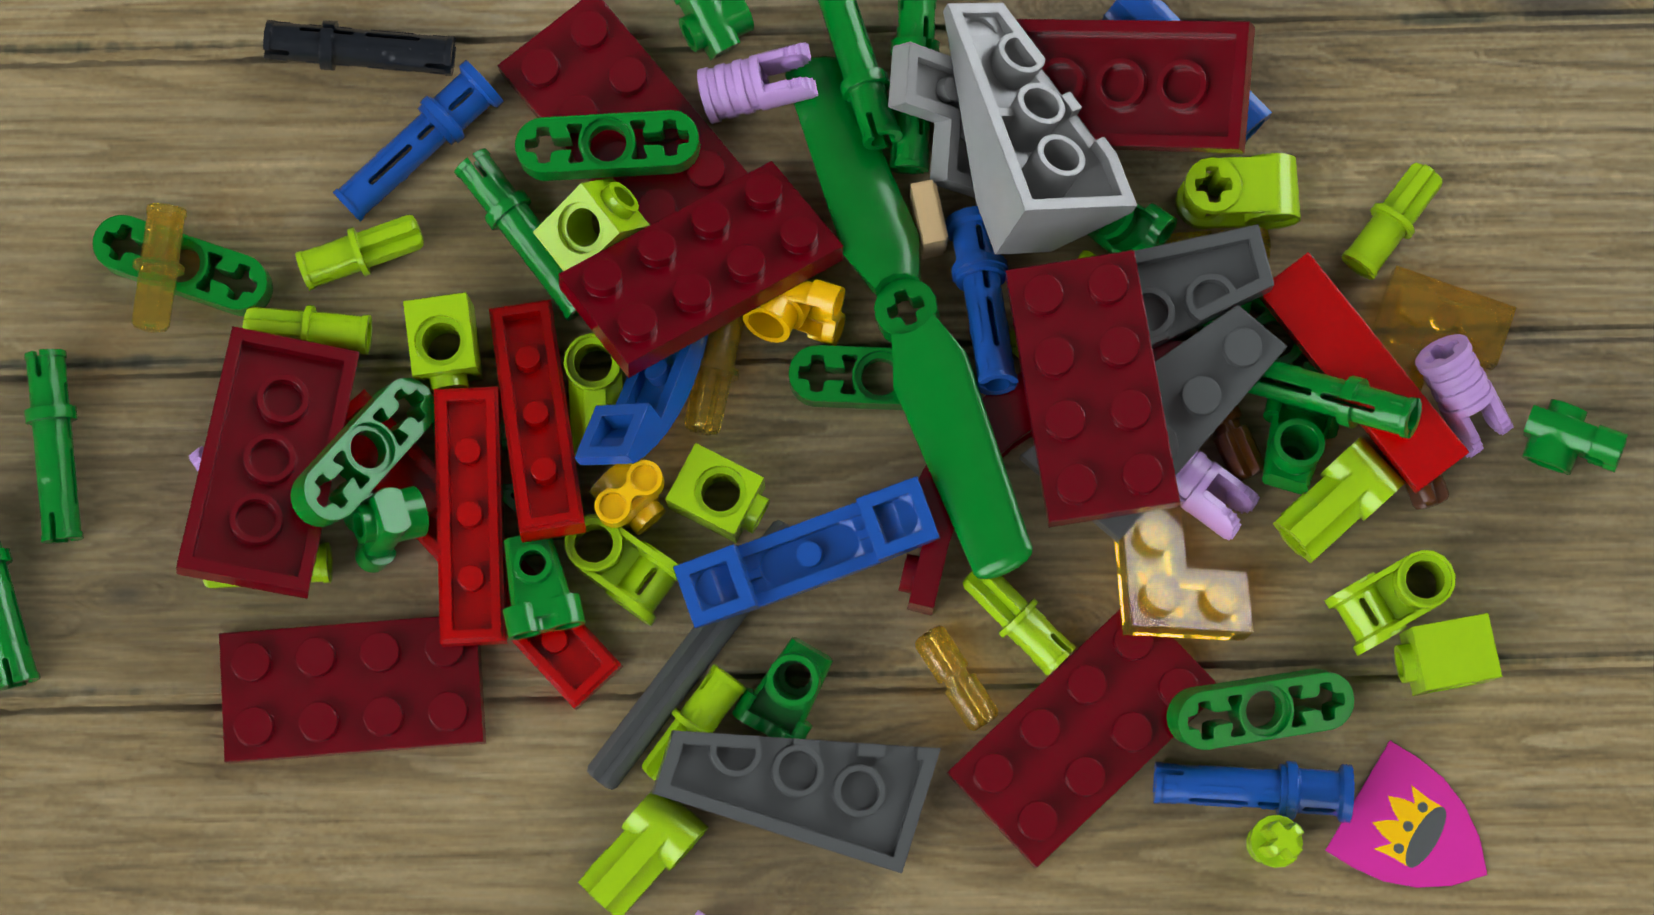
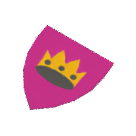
M1389 741L1354 800L1351 822L1340 824L1325 851L1349 866L1383 882L1416 888L1453 886L1488 875L1480 837L1463 802L1441 775L1415 755Z

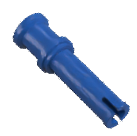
M467 60L459 65L461 73L434 98L425 96L420 101L421 105L417 109L421 114L385 147L381 148L346 183L333 191L334 195L360 222L372 208L380 203L400 183L405 181L413 171L446 141L450 145L455 142L459 143L465 138L463 130L490 105L498 108L504 102L489 82ZM470 93H472V94H471L466 100H464L455 110L451 111V110H452L456 105H458L467 95H469ZM432 127H434V129H433L426 137H424L422 140H420V138H421L427 131H429ZM409 148H412L403 158H401V159H400L392 168H390L381 178H379L374 184H371L381 173H383V172H384L393 162H395L404 152H406Z
M978 206L966 207L950 214L945 220L948 239L953 242L956 259L951 267L952 280L960 290L964 291L979 391L986 395H1001L1014 390L1019 382L1018 375L1015 372L1009 324L1001 286L1006 280L1008 264L1004 256L995 255Z
M1286 761L1285 764H1279L1278 769H1247L1244 767L1195 766L1155 762L1153 804L1180 803L1201 806L1276 810L1277 815L1288 817L1291 820H1294L1297 814L1336 816L1341 823H1350L1352 819L1355 791L1354 769L1352 765L1341 764L1338 770L1299 768L1295 761Z

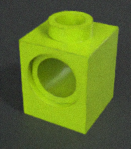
M611 177L580 183L533 233L561 269L565 271L650 225L639 212L638 201L632 192ZM593 213L599 221V236L595 233L592 226Z
M467 292L403 301L411 371L414 379L430 387L433 394L434 389L469 388L468 381L484 379L475 307ZM446 333L455 334L460 337L459 349L452 357L446 360H435L429 356L430 345L436 337Z
M697 443L694 444L665 499L670 510L734 543H737L743 529L752 534L755 532L770 503V499L762 496L765 490L764 477ZM716 482H729L736 486L740 492L738 502L727 511L712 510L704 503L706 490Z
M1488 613L1411 627L1399 633L1401 644L1394 647V659L1398 676L1402 683L1410 682L1412 696L1488 683L1503 677Z

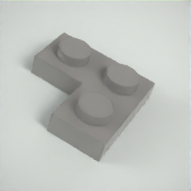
M913 42L893 46L888 107L934 123L930 180L932 179L933 183H936L939 187L975 198L951 56Z

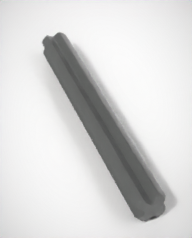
M780 520L774 521L763 536L790 526ZM750 612L700 628H692L590 762L587 772L592 778L607 789L613 790L618 787L672 716L671 713L674 708H678Z

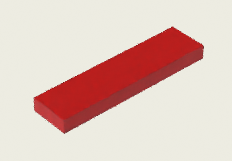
M1309 252L1273 278L1274 287L1271 292L1259 297V299L1318 373L1347 380L1352 375L1362 377L1368 380L1370 387L1409 398L1416 397L1421 399V418L1411 438H1403L1399 434L1361 425L1415 494L1470 453ZM1339 398L1340 400H1343V401H1346V402L1356 403V404H1360V405H1363V406H1367L1368 408L1375 409V408H1374L1373 406H1371V405H1367V404H1363V403H1360V402L1350 401V400H1346V399Z
M549 299L490 308L489 315L521 541L524 543L586 533L552 301Z
M499 387L434 389L440 645L442 647L507 644V629L503 615V609L506 608L500 390Z

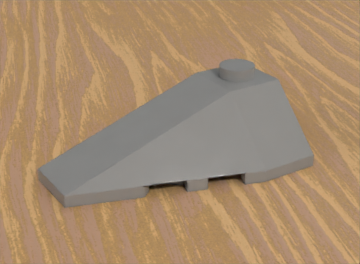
M947 3L943 14L975 199L995 255L1052 252L1131 214L1137 207V203L1116 151L1105 137L1096 140L1077 116L1082 106L1071 92L1062 95L1043 71L1042 67L1045 57L1004 3Z

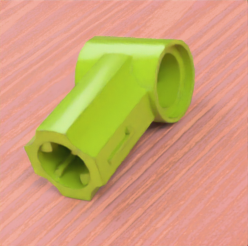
M594 333L581 335L570 343L564 357V367L568 376L570 421L575 455L596 405H615L626 376L612 356L611 370L603 379L587 381L580 376V362L589 352L598 350L610 354Z
M1362 436L1319 474L1322 479L1306 494L1303 493L1281 513L1282 516L1273 523L1286 544L1309 563H1312L1357 520L1360 518L1363 521L1366 520L1406 483Z
M651 791L625 820L621 827L624 830L621 835L591 865L578 883L612 915H626L666 869L671 871L689 853L709 827L683 803L652 794Z

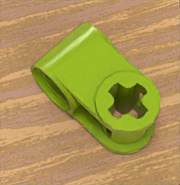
M1267 153L1251 157H1209L1201 159L1192 165L1185 177V181H1183L1176 193L1175 206L1177 213L1186 224L1193 228L1204 230L1213 228H1244L1258 224L1260 230H1270L1295 225L1301 221L1296 157L1285 153ZM1200 185L1208 186L1209 195L1219 196L1215 203L1209 202L1207 192L1197 191Z
M597 514L585 515L586 532L601 530L607 533L613 540V548L604 560L588 562L583 560L577 553V544L585 533L565 536L564 547L571 564L579 573L605 591L604 593L645 624L652 626L657 619L654 611L674 583L678 581L673 566L678 564L649 543L641 542L622 527L611 528L604 525ZM656 572L655 576L646 586L644 591L640 595H637V593L646 583L651 574Z
M1420 550L1409 554L1377 574L1374 572L1368 574L1324 601L1329 609L1336 608L1356 640L1353 650L1359 656L1406 629V624L1444 603L1451 596L1455 588L1456 575L1452 564L1445 556L1431 550ZM1411 566H1422L1434 575L1436 590L1431 598H1419L1408 589L1406 574Z

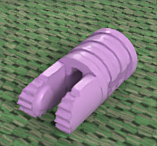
M806 42L797 43L751 55L747 59L733 60L728 64L721 63L713 68L704 67L698 69L697 81L699 92L710 123L714 124L721 122L725 118L732 119L739 117L740 114L745 113L747 115L755 113L756 110L760 109L765 111L818 96L816 80H813V78L800 76L799 78L786 79L771 84L768 76L788 72L791 69H798L799 67H804L805 64H809V61H811L809 44Z
M1453 334L1442 337L1422 349L1415 359V365L1419 373L1423 375L1427 386L1431 388V394L1435 401L1438 402V408L1447 425L1470 452L1466 455V458H1472L1484 448L1481 438L1469 416L1481 411L1486 423L1495 432H1498L1499 435L1502 434V436L1513 429L1514 426L1491 381L1487 379L1484 369L1480 366L1476 354L1472 352L1473 348L1468 337L1462 334Z
M1200 450L1193 455L1176 475L1180 507L1228 541L1234 538L1242 525L1239 523L1241 519L1237 517V513H1234L1232 509L1235 512H1241V514L1243 512L1248 514L1249 511L1252 512L1260 499L1254 490L1225 470L1217 462H1212Z

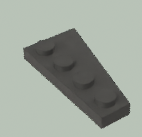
M1259 224L1135 251L1152 349L1222 316L1236 305L1241 307L1271 292L1274 287Z
M1236 305L1155 361L1175 475L1181 471L1287 347V345L1239 305ZM1032 446L1022 453L1019 459L1040 476L1035 446ZM1143 513L1094 520L1092 522L1118 543Z
M672 730L652 794L902 873L941 748Z

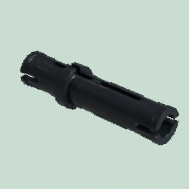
M267 20L264 29L263 50H265V60L319 64L321 70L334 71L337 65L453 76L456 58V38L450 35L432 36L384 30L352 29L349 27H339L338 21L324 20L322 25Z

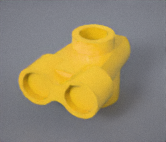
M819 279L814 280V282L806 280L743 315L744 324L754 335L769 342H784L789 338L792 330L796 329L806 333L809 339L836 346L842 336L846 320L845 313H842L845 288Z
M640 460L634 464H615L597 480L590 490V493L596 498L594 507L598 518L604 525L611 528L623 526L627 529H632L637 535H640L652 527L666 512V509L659 502V494L664 488V477L659 466L649 460Z

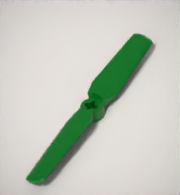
M832 56L811 57L809 64H805L804 67L785 72V78L791 80L801 76L816 80L818 96L796 102L794 105L838 240L843 245V255L877 296L874 311L878 328L884 338L892 343L893 388L973 574L979 579L997 578L1019 568L1032 555L1033 547L967 353L940 322L936 296L931 288L921 281L920 235L882 149L868 150L863 145V137L852 104L843 99L840 90V84L844 79L837 58ZM909 301L913 309L920 308L916 311V322L905 325L901 317H896L899 314L897 306L899 303Z

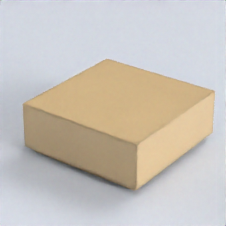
M932 179L912 183L910 185L909 202L914 224L920 235L922 259L944 255V251L947 248L948 233L937 185L933 183Z

